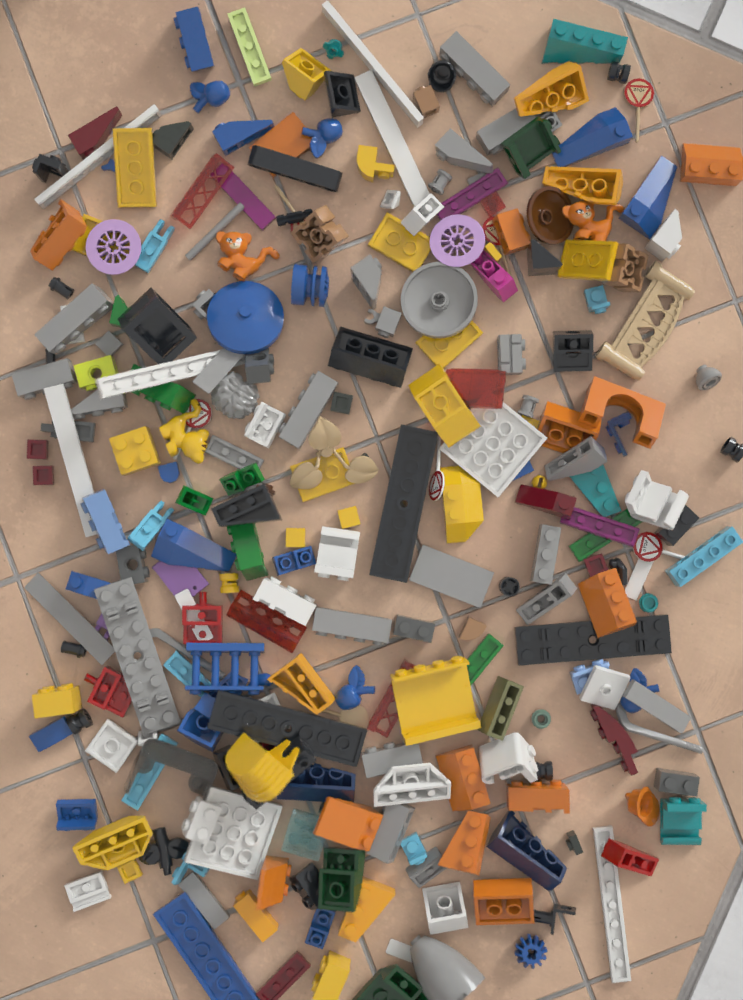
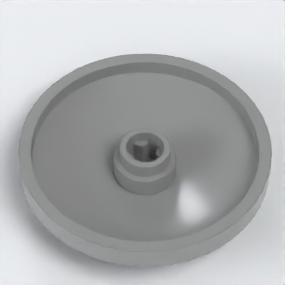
M441 262L428 263L416 269L406 280L401 292V307L406 321L415 331L430 338H447L460 333L470 324L477 310L478 296L472 278L462 268L447 266Z

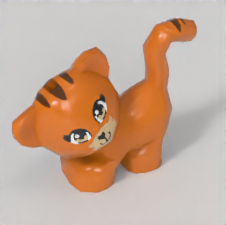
M586 200L564 206L562 213L565 218L569 219L571 224L580 228L573 235V240H584L591 237L590 240L606 241L612 230L613 211L616 210L622 213L624 207L618 203L607 206L606 219L600 221L593 220L595 217L594 203Z
M219 231L216 234V240L220 244L221 251L227 257L220 258L217 264L225 272L234 269L233 277L238 281H245L248 276L257 272L265 261L266 255L270 254L275 260L280 257L277 250L272 247L262 248L257 259L246 257L243 254H245L247 245L251 242V234Z

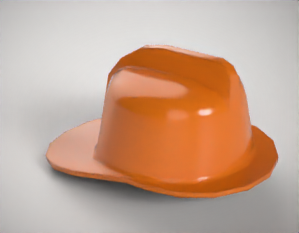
M643 787L642 789H635L631 793H626L628 811L639 817L646 826L655 825L659 818L660 807L657 798L648 787Z

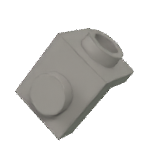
M210 289L199 293L196 297L197 300L192 304L195 307L193 312L201 320L203 318L207 320V314L203 310L209 305L214 296Z

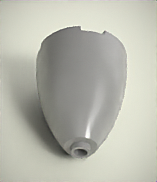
M418 935L411 941L410 953L414 971L428 1000H463L485 979L474 964L449 945L425 935L422 938Z

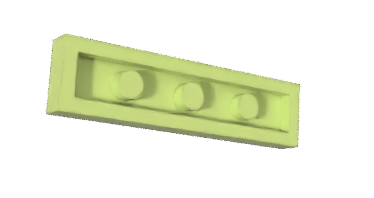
M246 8L228 13L229 21L254 87L272 81Z

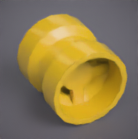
M238 573L219 574V580L222 582L220 593L239 592V586L237 585Z

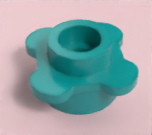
M331 39L329 42H324L323 48L326 50V56L329 59L343 57L344 51L339 40Z

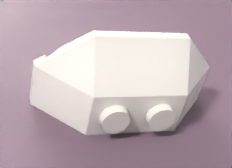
M431 763L393 766L373 789L374 807L451 799L450 780Z

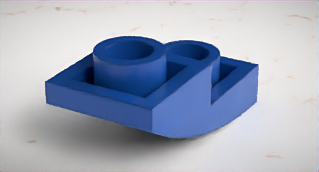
M311 546L272 557L277 576L316 564Z
M63 716L50 722L46 727L29 735V738L37 751L41 752L73 733L67 725L66 717Z
M316 909L305 940L306 944L320 949L324 948L336 911Z

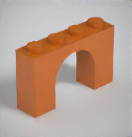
M594 376L587 389L578 421L596 428L603 417L605 407L611 405L621 406L630 411L636 420V430L632 442L651 449L658 438L666 404Z

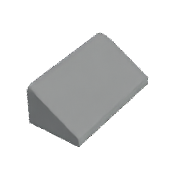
M437 847L427 852V857L423 863L419 865L413 864L406 868L409 878L418 888H421L446 869L438 866L443 855Z

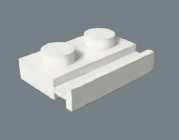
M102 870L64 885L74 912L112 897Z

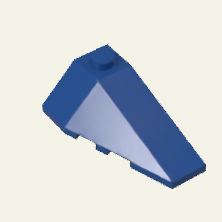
M615 107L593 117L559 145L561 149L559 154L553 152L552 156L557 167H567L626 145L630 142L633 135L626 118Z
M661 156L618 219L650 240L662 222L677 166Z
M166 519L156 540L151 557L172 566L178 565L229 572L237 555L200 534Z
M231 672L219 682V686H231ZM239 675L238 686H246L248 679ZM211 691L209 695L216 698L217 691ZM227 691L238 695L243 693V691ZM194 708L186 713L177 730L195 744L211 752H214L223 735V732L208 729L209 719L195 711Z

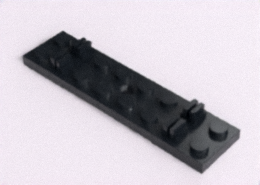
M401 424L369 573L371 576L407 583L438 433L435 431ZM406 500L408 502L407 507H401L400 502Z
M667 614L635 617L637 623L634 626L597 638L591 621L515 627L518 666L672 653L669 617ZM591 636L596 638L595 643L589 642Z
M219 689L207 725L208 729L239 737L244 732L252 740L278 746L285 740L292 742L299 736L310 745L314 756L357 767L367 729ZM290 725L292 727L291 731L285 732V726Z

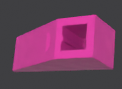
M484 249L480 256L470 263L471 267L503 303L518 291L514 279Z

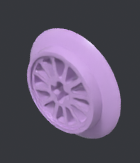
M459 214L450 215L440 220L434 226L430 235V249L435 258L447 266H465L475 261L482 253L485 245V234L481 225L473 218ZM460 238L461 242L455 245L454 241ZM459 250L463 253L462 256H459Z
M117 219L103 221L97 224L87 237V257L97 270L105 274L117 275L130 270L140 257V237L137 231L125 221ZM113 232L112 239L109 236V233ZM117 232L121 233L119 237L116 239ZM106 235L108 241H105L102 238ZM100 241H101V242L105 243L106 245H105V246H100L99 243H100ZM116 243L117 247L119 248L118 250H114V252H112V250L109 247L110 245L114 246V244ZM105 249V251L99 253L98 250ZM122 250H130V251H129V254H126V253L123 252ZM108 254L105 260H102L101 257ZM120 254H123L126 258L122 260ZM112 256V263H108L109 259ZM116 256H117L118 259L120 260L119 263H115V261H116Z

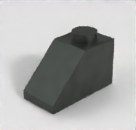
M186 121L161 126L159 130H155L152 134L153 147L172 160L194 130L192 124Z

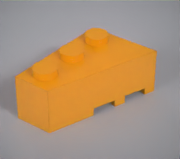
M302 653L286 663L267 679L279 686L285 693L296 698L299 703L316 715L335 701L334 695Z
M363 876L356 911L344 913L338 928V936L356 943L396 895L395 888Z

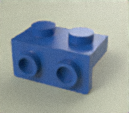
M96 799L57 800V831H88L96 828L98 821Z

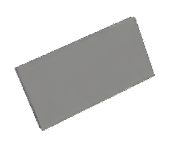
M422 545L409 580L481 608L494 572Z

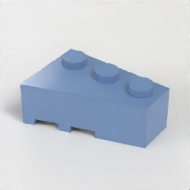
M105 489L82 497L83 503L80 504L84 513H88L91 518L88 523L92 532L96 531L99 538H96L99 548H104L110 554L129 546L130 543L128 539L126 540L121 523L117 519Z

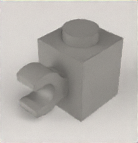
M385 306L381 314L373 309H368V313L372 314L374 318L372 320L365 318L364 322L369 325L377 322L375 331H378V335L385 338L393 337L402 313Z

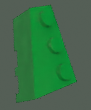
M133 364L130 371L141 369L142 367ZM174 382L131 391V393L138 396L140 393L144 394V399L155 403V401L160 402L159 406L169 411L173 408L181 413L187 412L190 401L196 396V394Z
M255 523L228 526V534L232 535L233 541L230 542L233 553L236 552L237 559L234 560L237 571L240 570L247 581L268 576L269 573L264 564V555L261 552Z

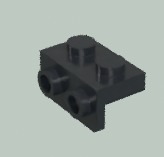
M39 154L38 159L36 158L32 165L33 173L44 183H46L49 173L63 177L69 172L65 167L66 165L61 162V159L53 155L47 157Z
M312 862L299 873L291 876L289 880L293 890L302 897L304 906L310 910L318 909L319 871Z

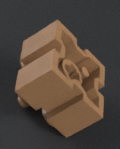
M326 205L314 210L305 219V222L300 223L290 232L299 245L303 243L307 249L304 252L313 264L325 258L334 250V247L340 245L349 237L340 224L335 225L332 221L335 216Z
M627 243L618 244L611 280L600 282L608 286H614V289L621 292H641L644 277L641 276L642 270H646L649 255L642 251H635V248Z

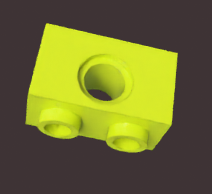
M111 355L73 365L79 387L86 389V391L97 389L96 380L93 376L96 370H101L102 375L100 378L119 374L115 358Z

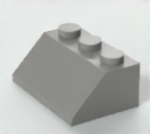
M368 255L350 268L351 279L369 306L374 310L377 305L381 284L382 265L376 257L373 259L371 255Z

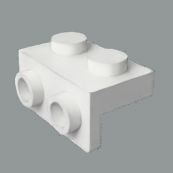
M261 402L254 410L252 421L246 425L244 436L269 449L286 414Z
M197 796L195 801L191 802L189 816L183 821L181 827L185 838L207 845L222 807Z

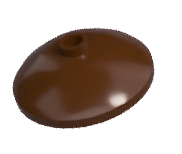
M546 186L536 190L530 197L527 205V222L531 232L539 241L549 245L565 241L570 236L574 227L562 213V208L572 203L568 196L559 188Z

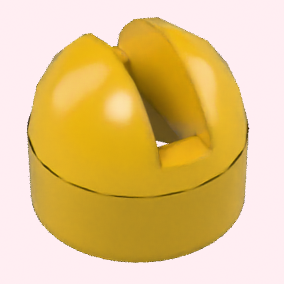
M542 475L535 476L531 482L532 487L545 489L547 479ZM543 478L541 487H537L539 479Z

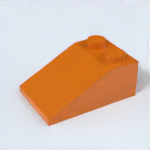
M327 797L313 834L355 849L370 851L384 815L368 805Z
M266 855L261 869L256 910L278 904L283 901L284 896L288 895L289 884L285 883L286 876L290 877L292 865L288 864L289 858Z

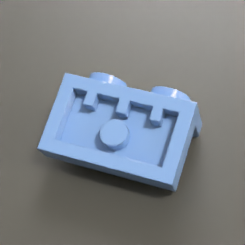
M598 659L592 661V665L586 667L584 664L573 667L574 670L570 671V676L577 695L581 694L594 665L609 669L610 664L608 661Z

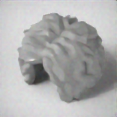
M233 371L227 374L211 392V400L215 409L222 412L223 415H227L228 418L244 419L245 415L248 416L254 412L256 405H258L257 400L260 397L255 384H247V381L243 382V377Z

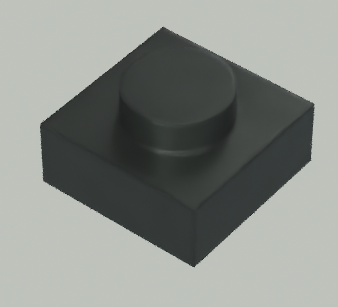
M334 392L330 411L349 415L353 395Z
M574 830L567 832L568 839L565 841L569 850H573L576 855L584 853Z

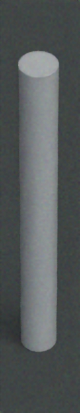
M239 202L185 256L191 261L216 236L217 232L222 231L245 207Z

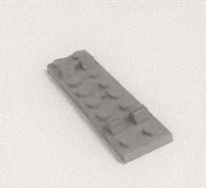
M132 577L95 588L94 592L143 735L181 722ZM134 653H141V657L139 659H135Z

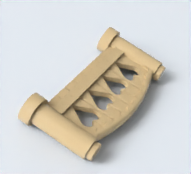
M657 261L653 262L645 274V277L651 281L614 342L611 345L605 341L595 355L596 359L601 362L603 360L638 381L645 373L642 370L643 365L660 350L673 331L684 299L690 300L695 293L692 286L662 268V264ZM658 296H673L674 302L670 304L669 310H664ZM648 312H662L664 314V318L660 320L659 326L653 325ZM638 328H652L654 330V334L650 336L649 342L643 341ZM627 344H642L644 346V350L640 352L638 359L633 357Z

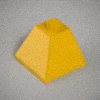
M302 48L282 61L290 90L297 97L304 100L314 95L324 82V71H331Z

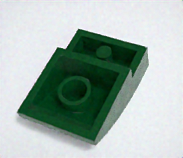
M340 847L324 848L323 868L319 869L318 909L345 912L356 911L364 873V850Z

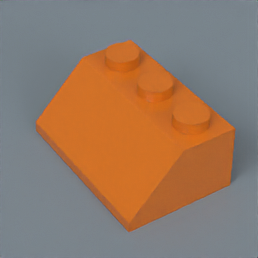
M683 143L680 182L737 186L743 180V156L740 148Z
M547 401L537 428L547 437L541 446L565 453L590 436L597 440L601 421L596 428L578 421L581 412Z
M616 568L598 573L577 584L597 638L630 628L637 623Z
M472 744L435 755L440 772L451 782V799H449L452 811L473 810L491 804L485 783L482 782L481 770Z
M532 878L473 880L476 925L534 924Z

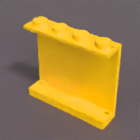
M454 656L449 661L437 660L432 662V665H416L413 667L414 669H399L395 673L390 674L402 739L406 746L481 728L480 720L475 712L467 665H469V661L465 657Z

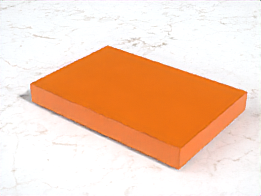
M292 112L252 145L299 158L310 149L312 137L301 135L305 125ZM269 172V174H270L273 178H274L275 176H277L276 174H273V173H270V172Z

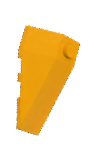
M568 61L552 69L514 97L518 116L557 112L564 109L571 110L588 102L589 98L581 65Z
M545 166L542 184L559 188L566 194L594 204L616 205L621 198L623 176L621 169Z

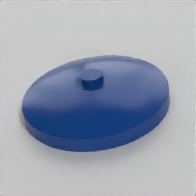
M239 281L226 285L213 296L207 309V324L214 340L224 349L237 354H253L269 348L278 339L284 325V311L279 298L272 290L256 282Z

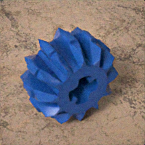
M527 934L526 940L520 937L521 943L515 944L517 950L514 951L515 956H518L517 962H523L524 968H527L530 964L531 968L534 969L536 963L541 966L540 959L546 960L547 958L544 954L548 951L547 947H544L545 942L539 940L537 935L531 939L530 934ZM532 949V951L534 950V953L530 954V952L528 953V950Z

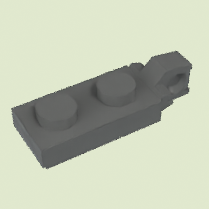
M53 420L52 424L41 423L40 431L50 432L51 437L58 439ZM74 421L79 440L94 442L96 423Z

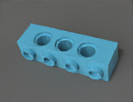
M727 526L688 553L684 558L667 568L665 572L675 586L682 587L741 545L743 540L733 526Z

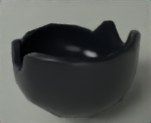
M439 60L431 65L427 74L429 86L431 85L432 89L436 92H446L452 88L457 74L451 62Z

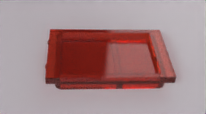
M446 369V374L450 378L451 383L468 408L502 409L506 371L495 369Z

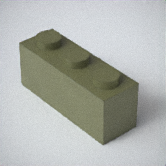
M498 676L480 720L481 728L477 730L503 741L524 686Z

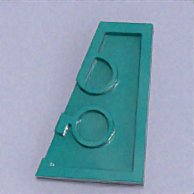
M604 465L591 472L570 476L576 487L585 495L600 516L607 517L621 511Z

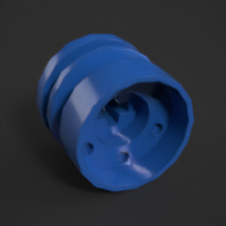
M294 264L291 304L304 306L306 298L310 297L311 306L315 307L316 298H319V307H324L329 292L327 267L322 266L321 275H318V266H314L312 274H308L307 265Z

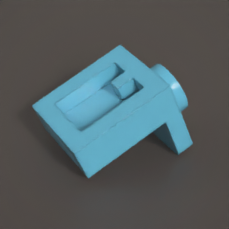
M603 285L584 290L589 313L601 314L606 312L610 302H607Z
M417 832L403 838L401 846L408 858L409 864L419 865L423 863L427 857V852Z

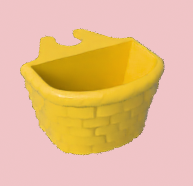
M243 732L227 752L225 762L228 770L248 798L256 802H269L283 790L294 776L292 768L298 756L299 748L295 747L289 756L283 758V751L290 745L289 740H285L270 751H265Z

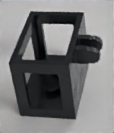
M152 287L118 318L122 330L157 364L173 361L197 339L192 328ZM174 345H176V346L165 356V354H166Z

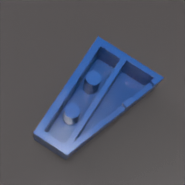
M199 7L176 12L177 17L173 19L176 29H180L182 37H179L181 48L186 49L187 56L184 59L187 69L191 68V71L194 72L214 67Z

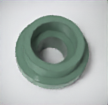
M538 709L532 714L531 720L535 727L544 729L549 726L551 716L546 710ZM540 715L544 716V721L542 722L538 721Z

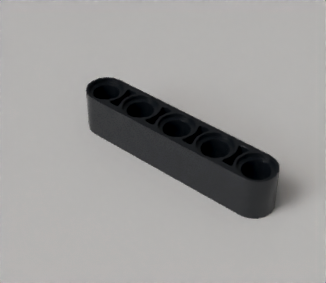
M252 145L247 163L251 167L332 192H338L343 174L335 169L257 145Z

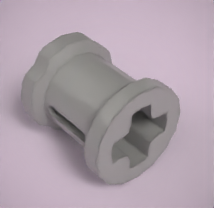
M439 169L437 176L432 183H429L428 187L435 193L442 195L444 193L443 189L448 181L452 180V176L446 171Z
M523 395L522 398L524 400L521 409L518 410V414L533 418V412L536 403H539V399Z

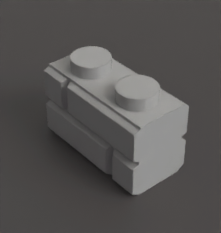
M521 334L497 336L498 375H521L523 370H526V359L522 358V351H525V339H522Z

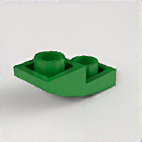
M253 463L219 480L227 495L230 496L244 491L247 487L263 482L265 478L257 463Z

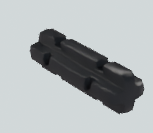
M307 209L304 212L287 213L285 216L284 214L277 215V225L284 226L286 223L303 222L313 211L312 209Z

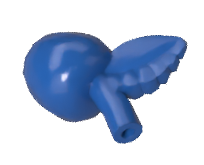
M220 80L212 81L206 86L200 82L191 83L190 85L191 95L198 100L193 107V110L197 113L207 103L213 107H219L230 97L228 86Z
M328 118L321 120L317 124V130L303 127L301 135L312 137L310 141L311 153H313L315 158H319L324 153L327 144L335 142L342 136L343 130L341 123L337 119Z
M357 665L350 671L348 677L349 684L341 687L335 695V701L342 710H351L359 706L362 700L361 695L375 694V686H364L365 675Z
M634 668L632 670L630 681L633 679L652 692H660L658 684L647 686V679L639 669ZM622 695L620 703L628 713H636L642 709Z

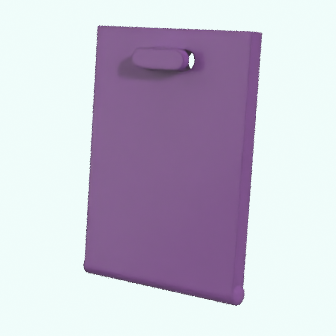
M161 561L152 566V569L155 570L174 596L188 589L192 597H194L209 585L208 581L195 567L172 566Z

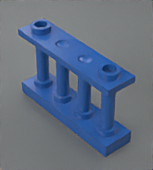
M186 643V651L191 652L192 686H185V690L189 691L190 695H201V691H218V689L223 691H248V695H260V692H264V686H258V656H260V653H264V643ZM202 653H210V656H212L211 686H199L200 656H202ZM222 653H229V656H231V686H219V663ZM241 653H249V656H251L250 686H238L239 656H241Z

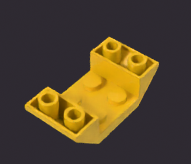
M440 363L408 385L413 397L448 448L481 427L471 410L458 394Z

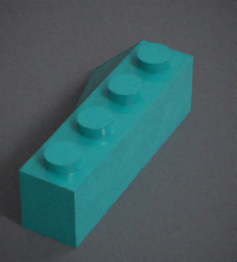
M553 19L541 64H548L549 62L564 64L568 61L577 62V64H584L585 62L611 64L612 61L620 63L624 56L628 37Z

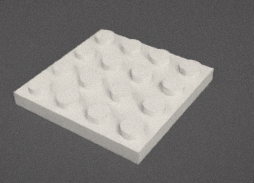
M487 389L471 409L481 427L450 448L444 442L439 449L489 491L499 497L546 441L547 437Z
M209 785L205 801L220 805L222 810L207 845L190 840L184 858L185 863L258 880L283 806L269 801L256 810L244 800L241 793Z

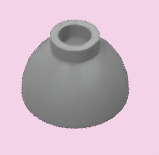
M702 365L696 370L698 373L696 384L699 390H708L714 387L722 378L719 370L707 367V365Z

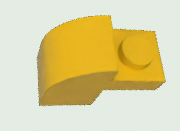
M358 145L357 168L364 179L374 183V175H378V178L389 179V177L394 176L395 165L376 162L378 147Z

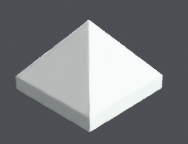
M387 190L380 207L384 209H395L398 207L401 192L398 190Z
M142 730L138 731V746H152L156 744L158 730L143 735Z

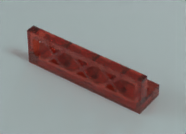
M217 153L213 154L170 217L191 229L235 167ZM221 162L229 169L224 175L217 176L216 166ZM207 179H215L216 187L214 190L206 191L205 181ZM203 194L204 204L195 207L193 198L196 195ZM185 210H193L194 218L190 223L181 218Z
M240 590L226 616L293 653L307 627L285 616L283 613L269 608L268 605L253 600L254 597ZM242 597L249 602V605L244 606L238 601ZM261 608L265 610L266 615L258 614L256 609ZM272 618H279L283 624H275ZM294 627L300 630L299 635L296 636L291 633L289 628Z
M404 659L399 669L409 670L410 667L413 668L416 665ZM392 683L367 725L368 730L376 731L386 738L398 720L397 712L389 714L387 710L389 704L395 702V699H393ZM388 718L389 727L385 732L377 726L381 719Z

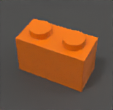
M518 208L497 214L492 219L504 256L525 250L529 246L531 241L530 234L525 230L524 218L519 213Z

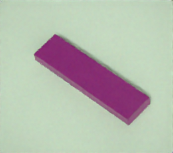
M224 162L210 174L213 180L236 204L240 202L245 207L243 211L262 231L276 219L273 213Z
M497 167L491 174H486L442 202L441 204L444 208L437 216L442 220L450 215H461L508 185V182Z
M576 507L573 509L570 520L564 518L560 520V524L630 547H634L640 530L639 528Z

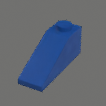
M272 120L231 121L218 124L212 132L224 155L227 156L266 134L274 127V123Z
M71 571L66 590L97 599L94 589L110 583Z

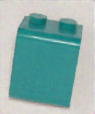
M669 797L660 799L661 845H701L702 838L699 837V829L702 830V812H707V804L701 798Z

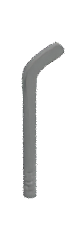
M150 629L152 638L158 637L192 660L191 652H187L186 647L161 629ZM200 657V666L211 673V663ZM219 670V679L222 680L226 673Z
M621 703L617 705L616 713L618 720L626 731L702 754V746L630 723Z

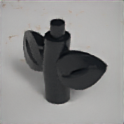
M165 827L152 830L155 843H148L144 855L140 856L139 860L147 865H154L159 862V867L163 869L164 876L172 874L171 866H173L172 858L181 859L188 849L189 842L178 837L169 840Z

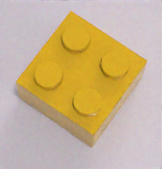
M144 426L109 438L121 475L127 476L161 464L149 427Z
M73 683L62 684L54 689V685L45 686L42 689H37L38 692L32 695L35 718L72 714L82 709L79 685L73 686Z
M329 950L327 956L323 955L319 965V974L316 973L312 981L311 991H313L312 999L338 1000L350 973V959Z

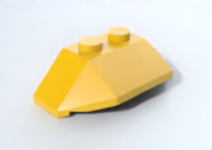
M460 466L440 467V471L443 472L445 479L442 500L446 542H466L484 521L480 482Z
M127 816L92 831L75 844L72 849L80 865H88L108 871L143 856L153 832L145 816Z

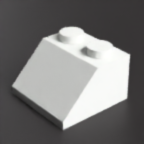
M676 209L665 219L644 247V249L660 261L666 258L670 259L681 247L678 243L682 239L679 213Z
M460 882L422 888L430 935L468 928Z

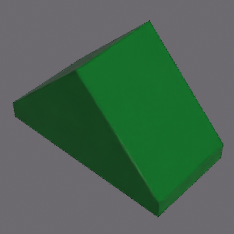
M119 295L115 296L109 323L112 326L121 328L118 318L128 307Z
M183 485L175 503L206 516L214 498Z

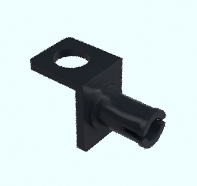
M554 904L553 911L551 912L534 909V922L550 924L551 935H554L556 912L576 915V907Z

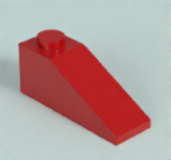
M610 838L601 854V857L617 867L651 877L659 861L657 857Z

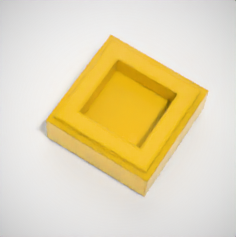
M489 242L484 247V250L498 263L502 255Z
M356 506L337 510L342 529L361 524Z
M286 528V547H305V528Z
M136 859L117 866L124 884L143 875Z

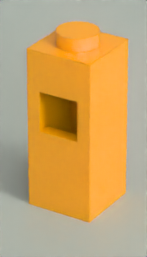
M251 889L246 892L243 890L235 897L236 900L233 907L262 943L278 930L279 924L266 908L256 910L257 897Z

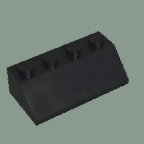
M340 326L331 349L328 366L401 388L413 348Z

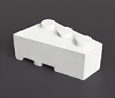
M273 576L270 579L264 578L253 600L260 601L268 605L269 608L275 609L306 626L317 606L314 603L315 599L306 594L302 597L297 594V589L289 585L287 588L280 585L282 581Z

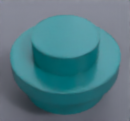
M644 594L639 599V607L642 611L651 613L657 609L658 599L653 594Z

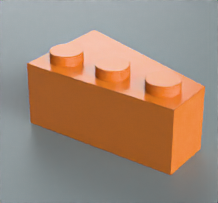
M62 199L58 202L60 208L56 215L51 214L48 219L51 223L46 232L41 231L30 250L34 260L52 271L62 263L65 254L73 249L76 240L84 235L87 227L80 212Z
M514 780L511 781V784H506L507 808L509 811L534 812V810H545V813H552V810L564 809V813L570 814V791L565 783H561V780H553L550 783H542L541 780L532 783Z
M468 810L440 859L438 866L479 876L491 817L487 814Z

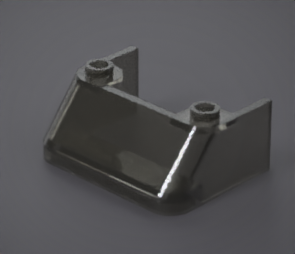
M150 738L144 742L124 785V792L126 794H129L137 772L142 774L150 772L156 761L190 773L188 781L190 790L199 794L206 801L210 787H212L218 772V766L213 759L155 738Z

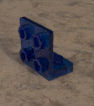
M630 411L608 420V425L605 426L610 437L614 436L617 441L614 443L618 454L622 453L624 457L628 455V452L615 426L618 425L619 428L630 424L629 420L632 419Z

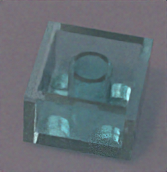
M293 808L281 851L319 862L325 838L317 836L313 832L320 816Z

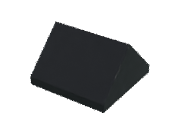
M324 71V80L332 118L361 112L354 75Z
M535 239L530 242L527 248L528 276L555 275L563 263Z

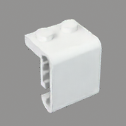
M641 470L639 475L634 478L631 491L626 494L625 503L631 517L673 530L689 495L682 490H679L678 494L673 493L671 487L653 482L649 472Z
M322 526L314 571L318 573V577L330 578V575H336L338 580L349 581V578H353L360 532Z
M511 733L506 735L503 741L496 739L480 746L479 758L482 782L493 784L494 775L498 773L502 780L522 773L530 783L537 781L536 772L538 767L534 760V756H536L534 747L529 745L519 733Z

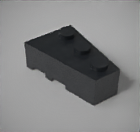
M262 484L211 508L220 527L283 520L266 484Z

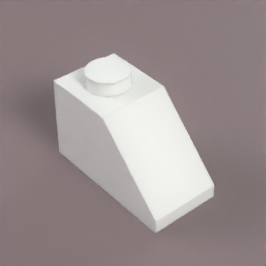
M430 193L401 221V224L415 236L444 206Z

